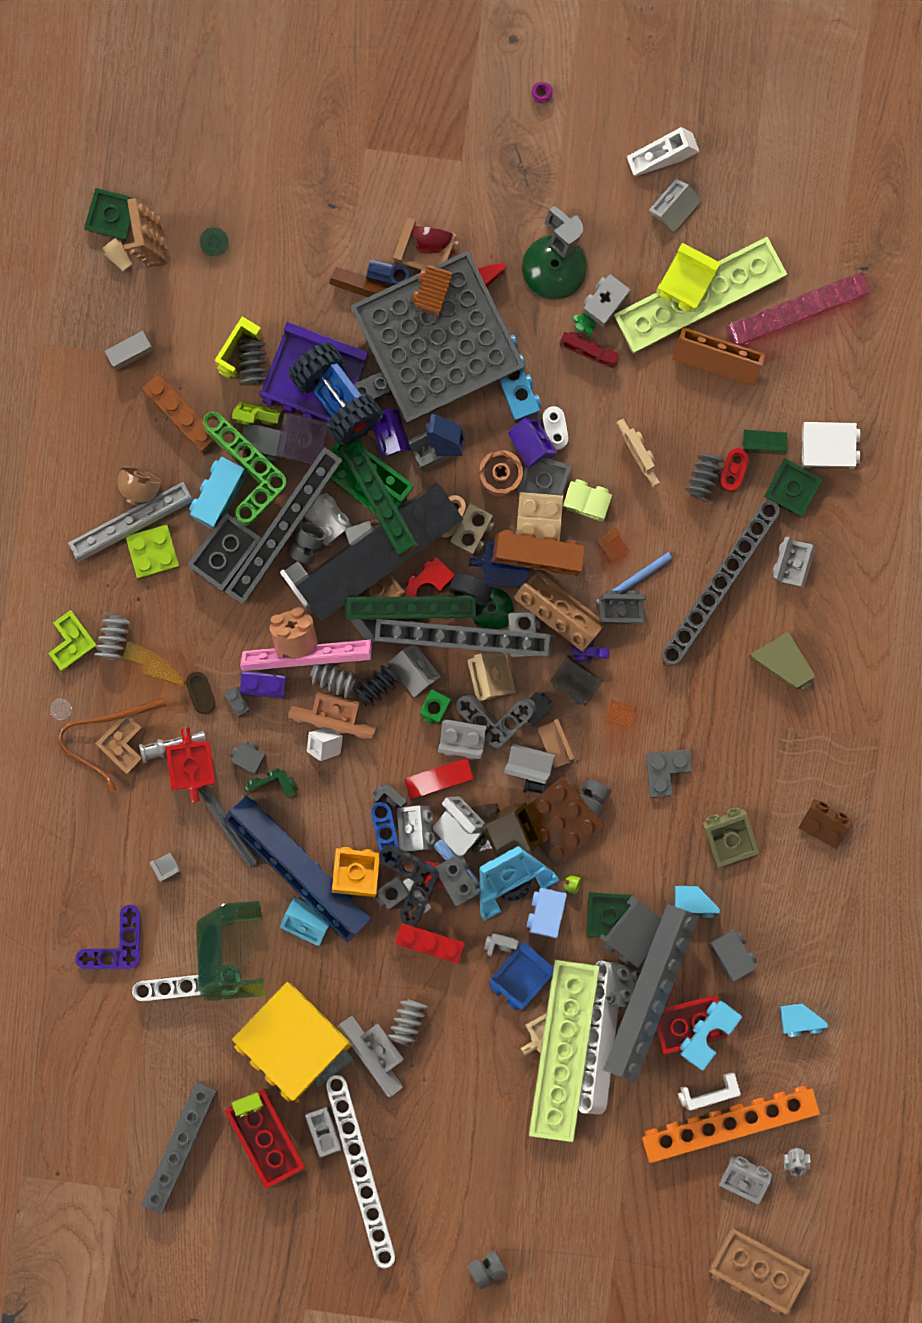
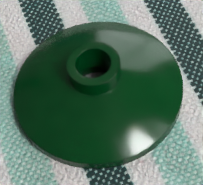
M492 587L493 591L487 605H476V618L472 619L482 629L500 630L509 623L508 613H513L514 608L512 600L506 592ZM489 605H495L496 610L494 612L488 611Z

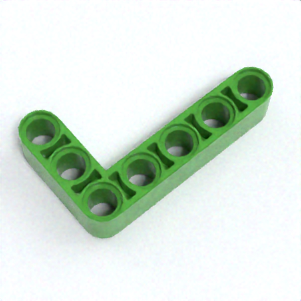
M209 412L203 420L205 432L260 484L236 509V521L238 524L249 526L284 492L286 478L219 413ZM210 419H215L219 422V425L216 428H210L207 422ZM226 434H231L235 440L232 443H226L223 437ZM242 449H247L251 455L248 458H242L238 453ZM258 464H263L266 467V471L264 473H257L254 467ZM273 479H278L282 482V486L276 489L270 485V482ZM261 494L267 498V501L264 504H259L255 501V497ZM242 510H248L252 516L249 519H242L239 513Z

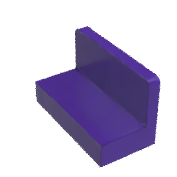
M386 409L382 411L384 414L382 415L383 418L379 420V424L375 425L373 429L381 457H388L398 452L411 451L399 410Z
M525 417L508 432L527 467L533 466L541 458L552 459L558 454L538 418Z

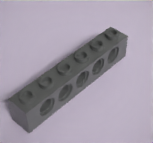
M198 1081L195 1082L141 1206L159 1214L164 1213L218 1090Z

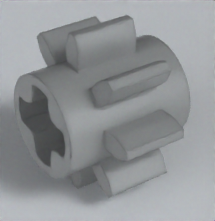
M795 1148L790 1150L788 1155H784V1170H790L791 1175L802 1176L806 1173V1170H810V1154L805 1155L804 1150Z

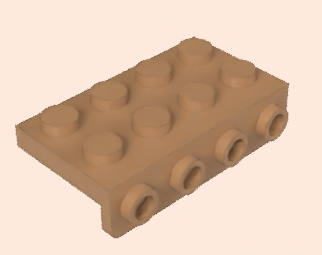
M128 199L135 243L123 245L124 251L149 267L160 265V261L166 260L165 249H167L166 239L164 236L162 237L161 228H163L162 218L138 199Z
M539 570L523 584L514 597L516 601L582 652L606 624L599 623V617Z
M732 1227L709 1268V1272L712 1273L711 1278L722 1284L724 1281L732 1284L731 1289L740 1294H743L744 1291L752 1295L750 1299L761 1306L765 1302L771 1306L770 1311L779 1316H782L783 1313L789 1315V1310L810 1273V1270Z

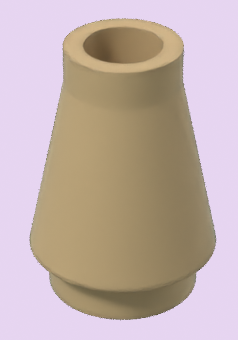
M116 238L102 248L105 252L104 255L117 265L122 272L132 265L121 241L118 242Z

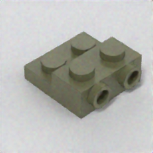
M732 808L727 811V815L721 817L719 815H711L706 818V822L702 823L718 868L759 854L751 825L744 809Z

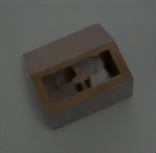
M526 803L507 806L482 825L496 858L518 846L529 853L543 842Z

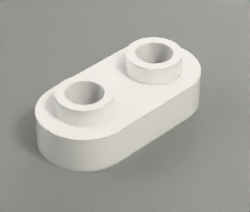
M552 406L543 413L544 430L555 450H561L568 443L565 416L559 407ZM553 413L558 416V419L555 421L549 417ZM560 435L562 439L556 442L553 437Z

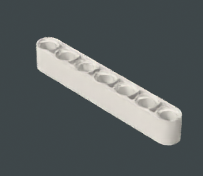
M598 961L595 964L599 966L578 1105L580 1112L599 1115L604 1113L607 1107L611 1073L603 1069L615 1040L618 1016L617 1005L611 1006L606 1001V996L615 991L611 964L618 963Z

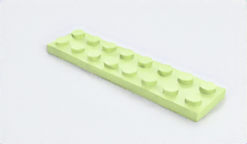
M768 237L718 261L720 266L695 312L691 310L686 312L678 307V303L672 300L667 302L659 297V293H655L615 313L613 316L632 353L634 354L678 332L683 327L685 328L786 277L787 273Z
M555 960L529 1136L573 1142L599 966Z

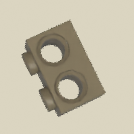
M469 504L463 516L464 520L459 523L450 541V545L474 556L475 552L480 553L485 543L482 541L485 533L490 534L495 522L492 521L493 515ZM476 516H481L485 520V523L480 527L472 523L473 518ZM467 535L472 536L475 540L474 544L471 546L464 545L462 542L463 537Z

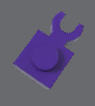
M572 646L571 657H576V661H589V658L593 657L608 659L609 648L587 647L582 652L576 646Z

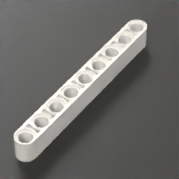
M334 1075L328 1079L326 1084L375 1262L382 1268H388L395 1259L393 1245L347 1082L343 1076ZM333 1079H340L342 1081L343 1088L340 1091H334L331 1088L330 1084ZM340 1100H344L349 1104V1109L345 1113L337 1110L336 1105ZM345 1122H352L354 1124L355 1131L352 1134H346L343 1131L342 1127ZM352 1143L360 1145V1154L351 1155L348 1149L349 1145ZM357 1165H364L366 1167L367 1174L365 1176L359 1177L355 1174L354 1169ZM364 1186L372 1188V1197H362L361 1189ZM376 1208L379 1212V1217L375 1220L369 1219L366 1213L367 1210ZM380 1229L385 1233L384 1240L376 1241L373 1238L375 1230ZM380 1252H389L391 1260L387 1263L381 1262L379 1260Z

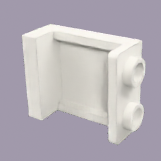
M804 422L802 425V468L849 467V469H854L856 464L860 463V451H856V442H860V429H856V423Z
M730 1072L723 1075L726 1088L690 1098L687 1087H680L681 1093H678L681 1105L683 1107L686 1106L688 1110H692L741 1095L735 1074Z

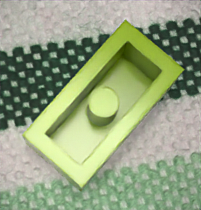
M257 1092L232 1102V1106L236 1116L240 1115L242 1117L248 1114L247 1111L253 1110L255 1112L260 1110V1106H263V1103Z

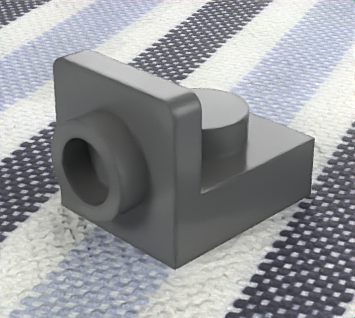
M387 783L385 786L380 784L372 793L375 796L372 799L375 803L386 794L388 797L385 800L394 808L397 805L402 808L407 802Z

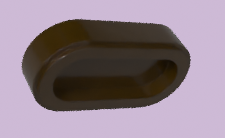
M201 672L189 674L186 679V686L195 710L200 714L211 713L215 708L216 702L207 677Z

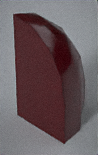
M413 226V237L417 238L419 245L416 248L421 253H439L447 247L453 236V233L441 229Z

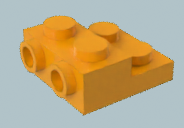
M350 847L336 848L332 893L376 897L379 853H375V851L370 849L356 851Z

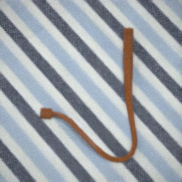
M160 698L156 701L147 702L110 715L70 722L61 728L58 735L59 744L64 752L73 759L100 773L107 781L106 788L108 793L116 791L115 784L111 782L110 777L103 770L75 755L65 746L63 742L64 732L68 728L79 724L107 722L145 713L146 711L166 706V701L164 698Z

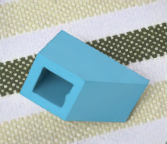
M698 886L674 887L675 907L691 913H701V918H714V914L720 913V909Z
M803 1004L779 1006L782 1033H788V1037L800 1036L801 1031L810 1030V1034L823 1033V1028H828L827 1022Z

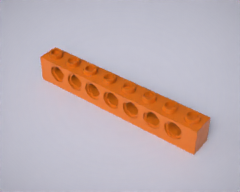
M806 1085L793 1088L794 1093L786 1095L785 1091L772 1094L773 1099L764 1101L763 1097L751 1100L752 1105L743 1107L741 1103L730 1106V1111L722 1113L720 1109L709 1112V1117L701 1119L700 1116L688 1118V1123L679 1125V1122L666 1125L667 1129L658 1131L657 1128L647 1130L645 1135L641 1136L648 1162H656L819 1115L813 1089H807ZM789 1100H798L799 1107L796 1111L788 1109L787 1104ZM769 1105L777 1107L778 1113L775 1117L767 1115L766 1109ZM748 1111L756 1113L757 1118L754 1123L746 1122L745 1115ZM727 1117L735 1119V1126L730 1130L724 1127V1120ZM706 1123H711L714 1126V1132L709 1136L704 1135L702 1131ZM685 1129H690L693 1132V1138L688 1142L683 1141L681 1138V1133ZM664 1135H668L672 1139L671 1145L667 1148H663L660 1145V1139Z

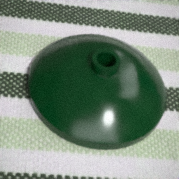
M549 235L536 240L529 246L523 257L522 273L526 284L535 294L546 299H563L575 293L582 285L587 271L586 258L578 245L571 254L563 258L549 246L552 236ZM557 261L559 266L554 268L551 266V262Z

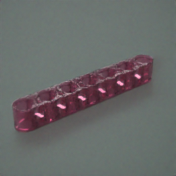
M859 272L734 322L725 328L731 343L742 346L870 294L871 290L864 273Z

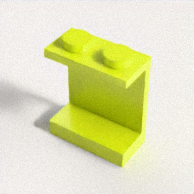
M682 243L656 292L659 293L661 299L667 302L672 300L678 303L680 309L686 312H690V310L695 312L714 278L720 262Z
M243 316L215 359L217 369L219 370L218 373L228 379L230 377L235 379L238 377L236 368L226 362L242 336L245 334L251 339L259 341L263 337L261 327Z

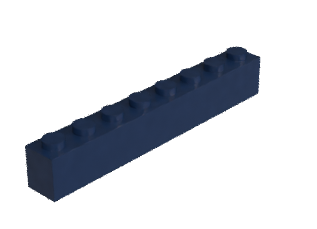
M247 795L224 817L223 820L347 943L371 920L366 910L359 907L349 894L332 893L333 878L328 876L321 869L320 865L313 861L305 853L304 849L298 846L286 831L281 830L274 823L273 818L266 815L259 808L258 804Z

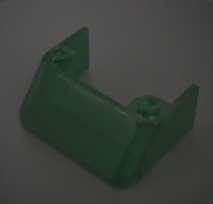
M260 901L222 904L198 920L196 924L198 983L200 995L205 1000L266 996L264 979L241 980V972L238 967L222 965L221 926L232 925L236 921L263 919Z

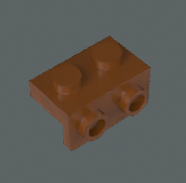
M814 799L801 821L799 829L837 849L848 832L852 820L845 813L837 812L830 808L827 803Z

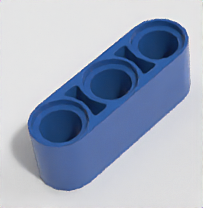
M383 802L376 803L372 807L371 816L379 851L388 845L399 848L389 806ZM378 807H385L387 809V816L385 818L379 819L375 816V810ZM389 828L392 831V837L389 840L380 838V831L382 829Z

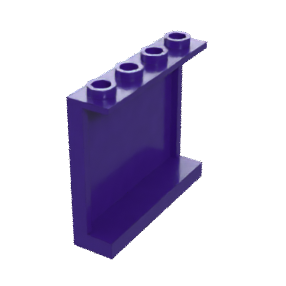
M287 322L262 391L259 392V397L267 405L274 406V404L283 406L282 410L292 414L295 411L302 413L303 418L310 421L318 419L323 421V425L326 426L328 420L332 418L314 392L302 394L288 376L290 367L294 366L293 363L298 361L301 355H305L308 350H313L315 346H320L322 343L330 342L345 360V365L341 369L352 384L359 382L368 359V352Z

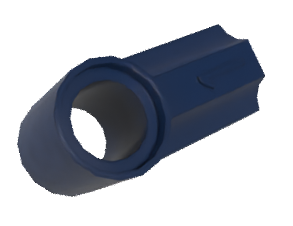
M371 259L366 278L395 285L402 282L394 279L397 273H404L406 275L404 280L410 278L408 269L403 265L395 266Z

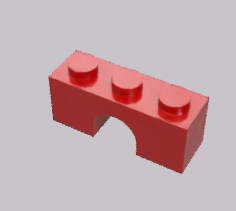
M437 557L434 560L430 558L421 567L423 571L418 576L416 574L412 575L406 582L408 586L404 589L406 592L405 596H417L418 590L426 585L434 587L441 593L452 581L454 574ZM405 619V620H406L407 622H412L414 619Z
M401 923L395 945L456 964L459 963L465 944L464 942Z

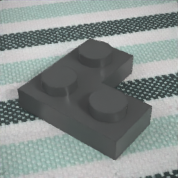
M690 749L646 754L650 798L672 796L670 774L692 771Z

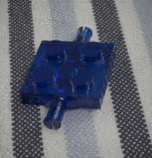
M494 541L485 542V552L482 558L469 557V566L482 567L483 582L492 586L522 587L527 582L529 571L537 570L493 563Z

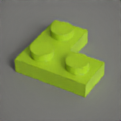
M240 401L233 410L232 418L237 419L238 423L245 425L254 423L256 419L261 420L263 424L274 425V423L279 422L282 411Z
M70 610L54 622V625L66 641L48 654L59 669L63 671L97 645Z

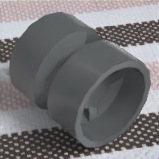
M301 523L295 538L288 548L289 555L298 562L311 564L326 537L324 531L314 524Z
M587 778L582 787L583 794L579 796L599 818L604 808L602 803L607 802L612 790Z
M496 1250L485 1254L483 1260L478 1258L467 1264L480 1290L491 1285L493 1279L498 1281L508 1276Z

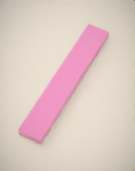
M371 640L317 644L312 647L313 651L310 654L296 659H290L288 655L279 656L275 652V648L243 651L240 666L242 671L370 660L372 642Z

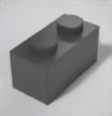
M235 686L224 693L238 717L250 711Z

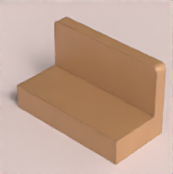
M558 719L537 728L546 752L555 755L553 769L575 760Z

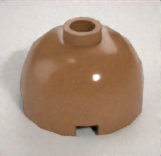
M122 466L118 475L117 486L120 493L126 497V502L138 505L139 502L147 503L156 497L162 480L149 472L144 471V473L137 472V468Z

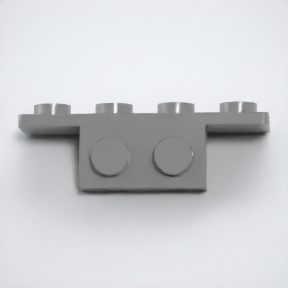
M353 1016L340 1023L338 1028L352 1044L353 1049L386 1095L391 1097L402 1089V1084L391 1069L404 1059L379 1024L364 1033Z

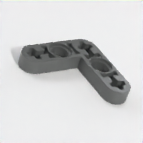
M465 694L456 703L458 712L468 723L480 725L477 718L481 715L487 720L486 730L491 725L493 726L489 732L486 731L485 741L495 748L506 743L536 712L534 701L524 698L497 721L478 699L471 694ZM468 701L470 702L469 708L466 709L464 705L465 702ZM524 706H528L527 712L520 717L518 713ZM477 709L479 712L472 716L471 714ZM507 718L515 720V728L508 727L506 723ZM499 733V734H500V737H499V739L496 741V740L494 739L495 734Z

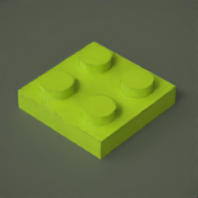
M168 525L126 537L137 579L180 567Z

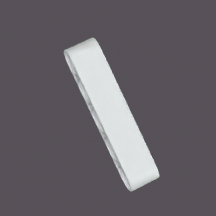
M221 972L140 981L134 985L132 993L139 1001L232 992L241 986V977L235 972ZM229 975H233L237 979V984L233 988H229L225 984V979ZM210 977L214 980L215 986L212 990L204 988L203 982L206 978ZM185 980H189L193 984V989L189 993H185L181 988V984ZM164 982L171 986V991L168 995L161 994L159 990L160 985ZM141 985H146L149 989V994L144 998L140 997L137 992Z

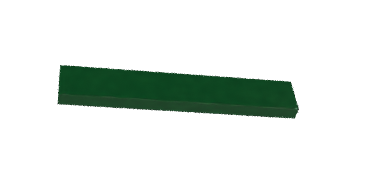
M359 438L339 448L399 558L418 548L415 539Z
M471 595L345 597V619L476 618V598Z

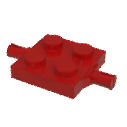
M185 728L181 729L183 742L173 746H165L171 791L189 790L191 803H195L194 794L197 803L200 802L198 789L203 786L215 785L209 741H191L190 728H186L187 737L185 736Z

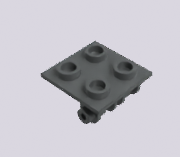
M611 964L615 991L606 996V1001L611 1006L617 1005V1007L627 1008L642 968Z

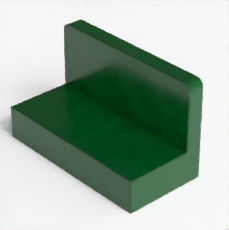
M744 429L742 449L746 453L786 455L788 451L787 433Z

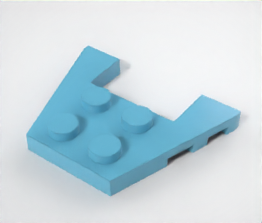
M519 846L480 867L481 917L486 921L501 912L495 898L534 877L539 886L545 889L559 881L557 875Z

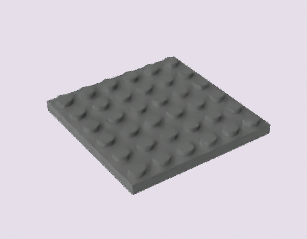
M469 250L434 266L453 273L440 317L414 309L415 303H412L414 291H419L421 283L418 282L420 273L351 305V309L407 424L525 368Z

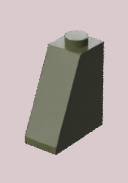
M789 632L749 656L752 661L793 689L800 687L803 690L813 684L811 680L816 677Z

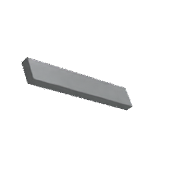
M184 482L157 495L151 501L134 507L68 542L76 560L80 562L193 502V499Z

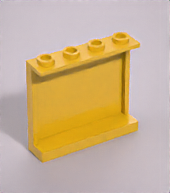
M286 982L232 1039L236 1043L235 1049L243 1056L247 1054L252 1059L249 1063L256 1070L259 1071L261 1069L266 1074L264 1078L272 1086L277 1085L282 1090L280 1094L288 1102L292 1100L297 1103L300 1101L298 1099L300 1095L343 1050L347 1051L352 1046L289 982Z

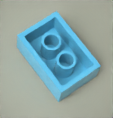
M222 456L219 461H214L210 469L212 475L209 480H204L200 487L202 492L199 499L195 498L189 508L193 520L212 530L225 513L228 512L247 476L243 467Z

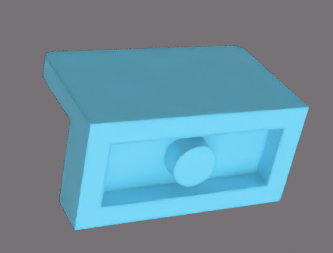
M295 897L287 909L279 928L320 946L329 924L308 903Z

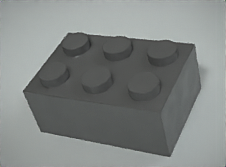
M225 513L187 566L224 594L261 538L247 527L238 524L236 519Z

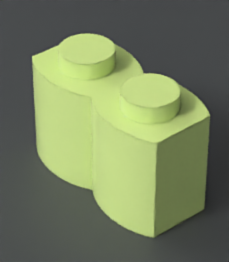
M576 479L575 482H570L562 508L603 522L612 495L608 493L609 490L599 486H596V489L590 488L587 482Z

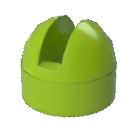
M568 876L565 880L569 881V884H564V888L567 892L576 895L581 884V878Z

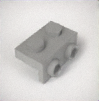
M785 537L779 547L780 555L778 562L773 567V578L783 584L804 588L816 546Z

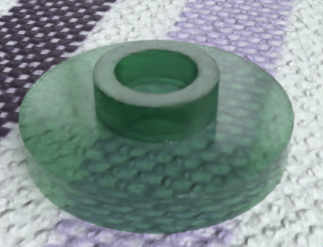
M208 228L200 236L201 249L209 256H219L228 248V236L220 228Z

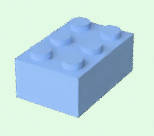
M540 888L539 892H534L531 906H535L534 914H529L526 926L530 928V933L557 938L566 893Z

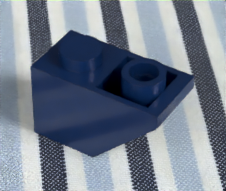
M431 414L430 423L426 425V434L431 438V447L435 449L436 455L463 456L465 436L462 427L441 416Z

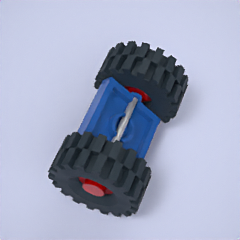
M327 342L322 343L320 346H315L313 350L310 349L305 355H301L300 359L293 363L294 366L290 367L288 376L302 394L314 392L332 418L328 420L326 428L340 446H345L355 439H360L363 435H367V432L373 430L374 426L378 425L379 420L383 418L382 415L384 414L369 394L361 395L341 369L345 365V360L332 343Z

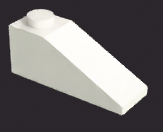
M681 127L627 156L633 175L638 176L681 162L698 153L699 149L693 133Z

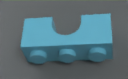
M718 1001L717 1004L713 1002L706 1011L709 1015L703 1022L700 1019L693 1029L696 1032L691 1040L687 1037L680 1046V1049L683 1050L680 1055L702 1071L716 1054L706 1043L707 1034L712 1029L718 1028L729 1035L742 1018L740 1014L722 1001Z

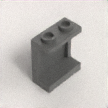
M631 896L626 902L630 905L628 910L608 935L604 936L602 934L600 938L605 941L603 946L611 953H614L616 950L621 954L619 959L627 966L632 963L638 968L648 955L661 918L638 899Z

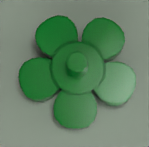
M586 313L576 314L573 317V321L577 323L575 329L578 332H582L584 329V333L587 335L593 333L596 323Z

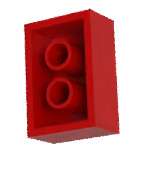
M717 995L664 1008L656 1029L663 1055L681 1050L680 1046L687 1037L691 1040L696 1033L693 1031L700 1019L703 1022L709 1015L706 1011L713 1002L718 1003ZM712 1029L707 1034L706 1043L726 1039L728 1036L721 1029Z

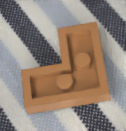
M130 716L119 719L96 742V745L127 775L142 760L127 744L142 729Z

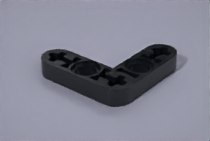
M388 845L379 853L380 862L384 866L414 881L400 912V918L403 923L414 925L422 918L439 880V872L434 866L396 846ZM391 851V852H392V857H394V858H396V859H391V860L389 861V860H388V855H387L386 853H388V852ZM406 860L413 862V872H409L404 868ZM427 872H430V873H431V874H430V877L433 878V879H430V880L426 883V885H421V884H423V883L425 882L426 877H427V876L424 875V874H426ZM416 890L424 892L425 899L423 901H418L415 898ZM414 905L418 906L413 912L415 917L412 919L408 918L409 914L407 912L412 910Z

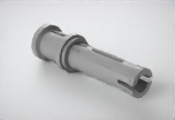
M204 731L191 734V741H206ZM182 737L166 741L158 739L157 742L147 745L139 744L143 762L147 763V760L158 757L165 758L167 756L165 746H173L183 742Z

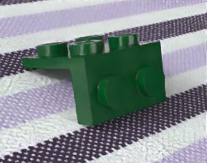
M279 768L268 772V777L262 780L257 777L248 781V786L244 788L245 792L250 794L279 781L288 799L296 797V791L299 790L293 777L289 778L285 770L281 771Z

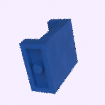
M523 941L490 979L489 982L492 985L489 988L498 996L504 994L508 998L506 1003L515 1011L518 1008L523 1010L553 975L554 967Z

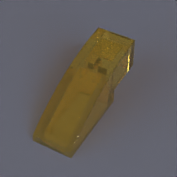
M127 642L123 659L143 665L142 674L185 686V680L164 659L140 645Z

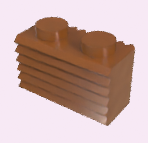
M427 265L426 270L422 269L418 282L421 283L419 291L415 290L412 297V303H415L414 309L440 317L453 273Z

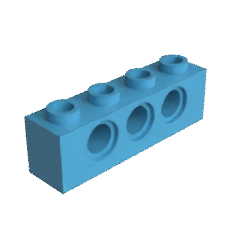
M514 334L510 335L515 347H518ZM521 354L520 357H521V359H522V361H523V363H524V365H525V367H526L524 358H523V356H522V354ZM524 369L517 371L520 375L518 380L512 381L508 376L498 380L515 423L525 417L539 414V407H542L538 394L534 395L531 387H534L530 374H525ZM518 391H524L528 397L526 400L520 401L516 398L515 394Z

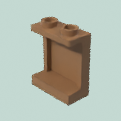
M407 217L393 256V262L418 271L426 270L427 265L434 267L448 260L451 253L455 254L459 241H456V234L453 233L450 243L439 253H421L416 248L419 245L417 238L413 237V226H426L418 224L416 220Z

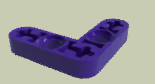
M126 905L121 909L119 949H82L76 954L75 960L77 965L84 969H132L138 966L140 962L141 923L139 909L133 905ZM130 908H132V912L136 913V917H132V924H137V928H124V923L128 924V918L124 917V913H127ZM129 930L135 932L136 940L133 943H127L124 940L125 932ZM124 945L128 947L136 946V950L132 949L131 953L133 957H136V961H132L131 965L124 961V957L128 956V949L123 950ZM85 952H87L89 957H96L95 952H99L97 958L99 966H95L96 961H88L87 965H84V962L80 961V957H83ZM109 952L114 956V961L111 965L103 964V954Z

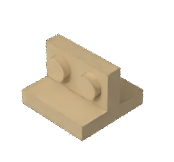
M481 653L467 660L475 695L479 702L516 693L507 653Z

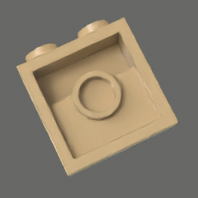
M520 492L516 535L533 534L539 539L552 537L560 542L563 496Z

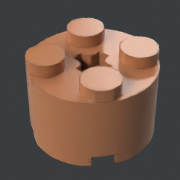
M506 450L489 453L482 460L479 479L485 491L493 496L507 497L519 488L523 477V468L516 455ZM505 470L506 477L501 476L498 478L496 471Z
M297 607L291 611L271 617L270 633L275 652L279 656L288 655L290 659L304 657L313 651L312 647L315 644L317 645L318 640L313 619L308 613L304 612L303 608Z

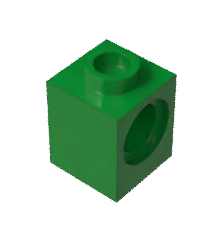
M431 689L419 712L423 716L422 720L431 725L434 722L439 724L451 699ZM431 703H437L441 707L438 714L433 715L429 713L428 706Z

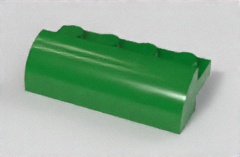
M337 443L331 451L344 459V461L330 481L374 513L339 449L343 445L340 446ZM365 449L397 509L400 508L411 493L414 485Z

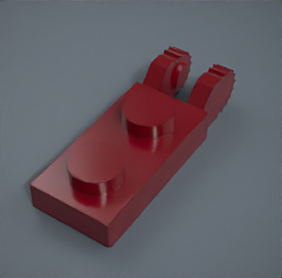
M564 332L561 338L560 345L610 368L617 365L619 355L610 348L603 350L599 344L592 341L588 343L574 332Z

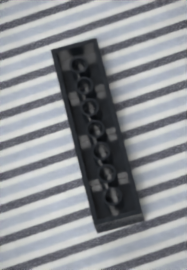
M437 482L398 509L418 548L399 558L379 522L294 583L321 622L345 605V597L358 596L464 520Z

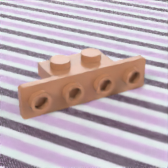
M317 691L313 710L291 706L288 717L292 718L295 722H307L314 724L318 728L327 727L335 729L338 733L354 734L361 739H373L376 730L374 726L355 722L360 702Z

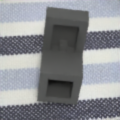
M553 206L549 209L544 222L553 231L549 246L565 258L577 248L583 232V225L577 215L570 219L564 212Z

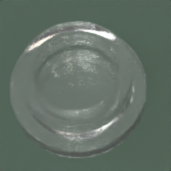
M58 698L51 703L50 713L57 720H65L71 715L72 706L68 700Z

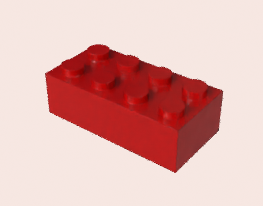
M264 1088L258 1091L263 1106H260V1110L255 1112L253 1110L247 1111L248 1114L242 1117L240 1115L236 1116L233 1106L224 1111L265 1189L304 1169L306 1165Z

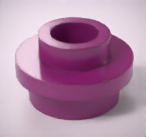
M538 82L532 87L531 95L534 101L543 104L550 101L553 90L548 83ZM544 90L546 95L539 96L538 92Z

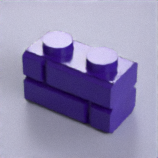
M242 671L240 694L284 700L287 677Z

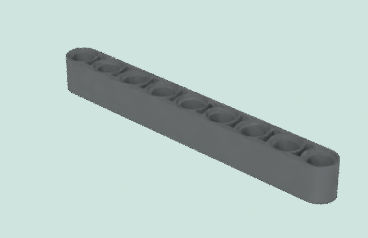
M766 501L760 506L662 653V660L666 665L675 666L680 662L779 514V507L775 502ZM771 507L774 510V516H765L763 508ZM759 525L762 528V534H753L751 526ZM740 543H748L750 551L748 553L741 552L739 549ZM728 561H736L738 569L736 571L729 570L727 568ZM718 578L724 579L726 587L723 589L717 588L715 580ZM705 596H710L714 600V605L707 607L703 604L702 599ZM691 615H700L702 623L694 625L690 620ZM679 633H688L690 641L687 643L680 642L678 639ZM669 650L676 651L678 654L677 660H668L666 652Z

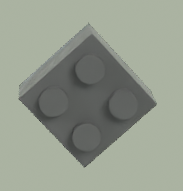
M730 930L708 943L730 982L756 969L755 963H757L752 951L747 952L743 944L746 941L740 931L736 932L735 930Z

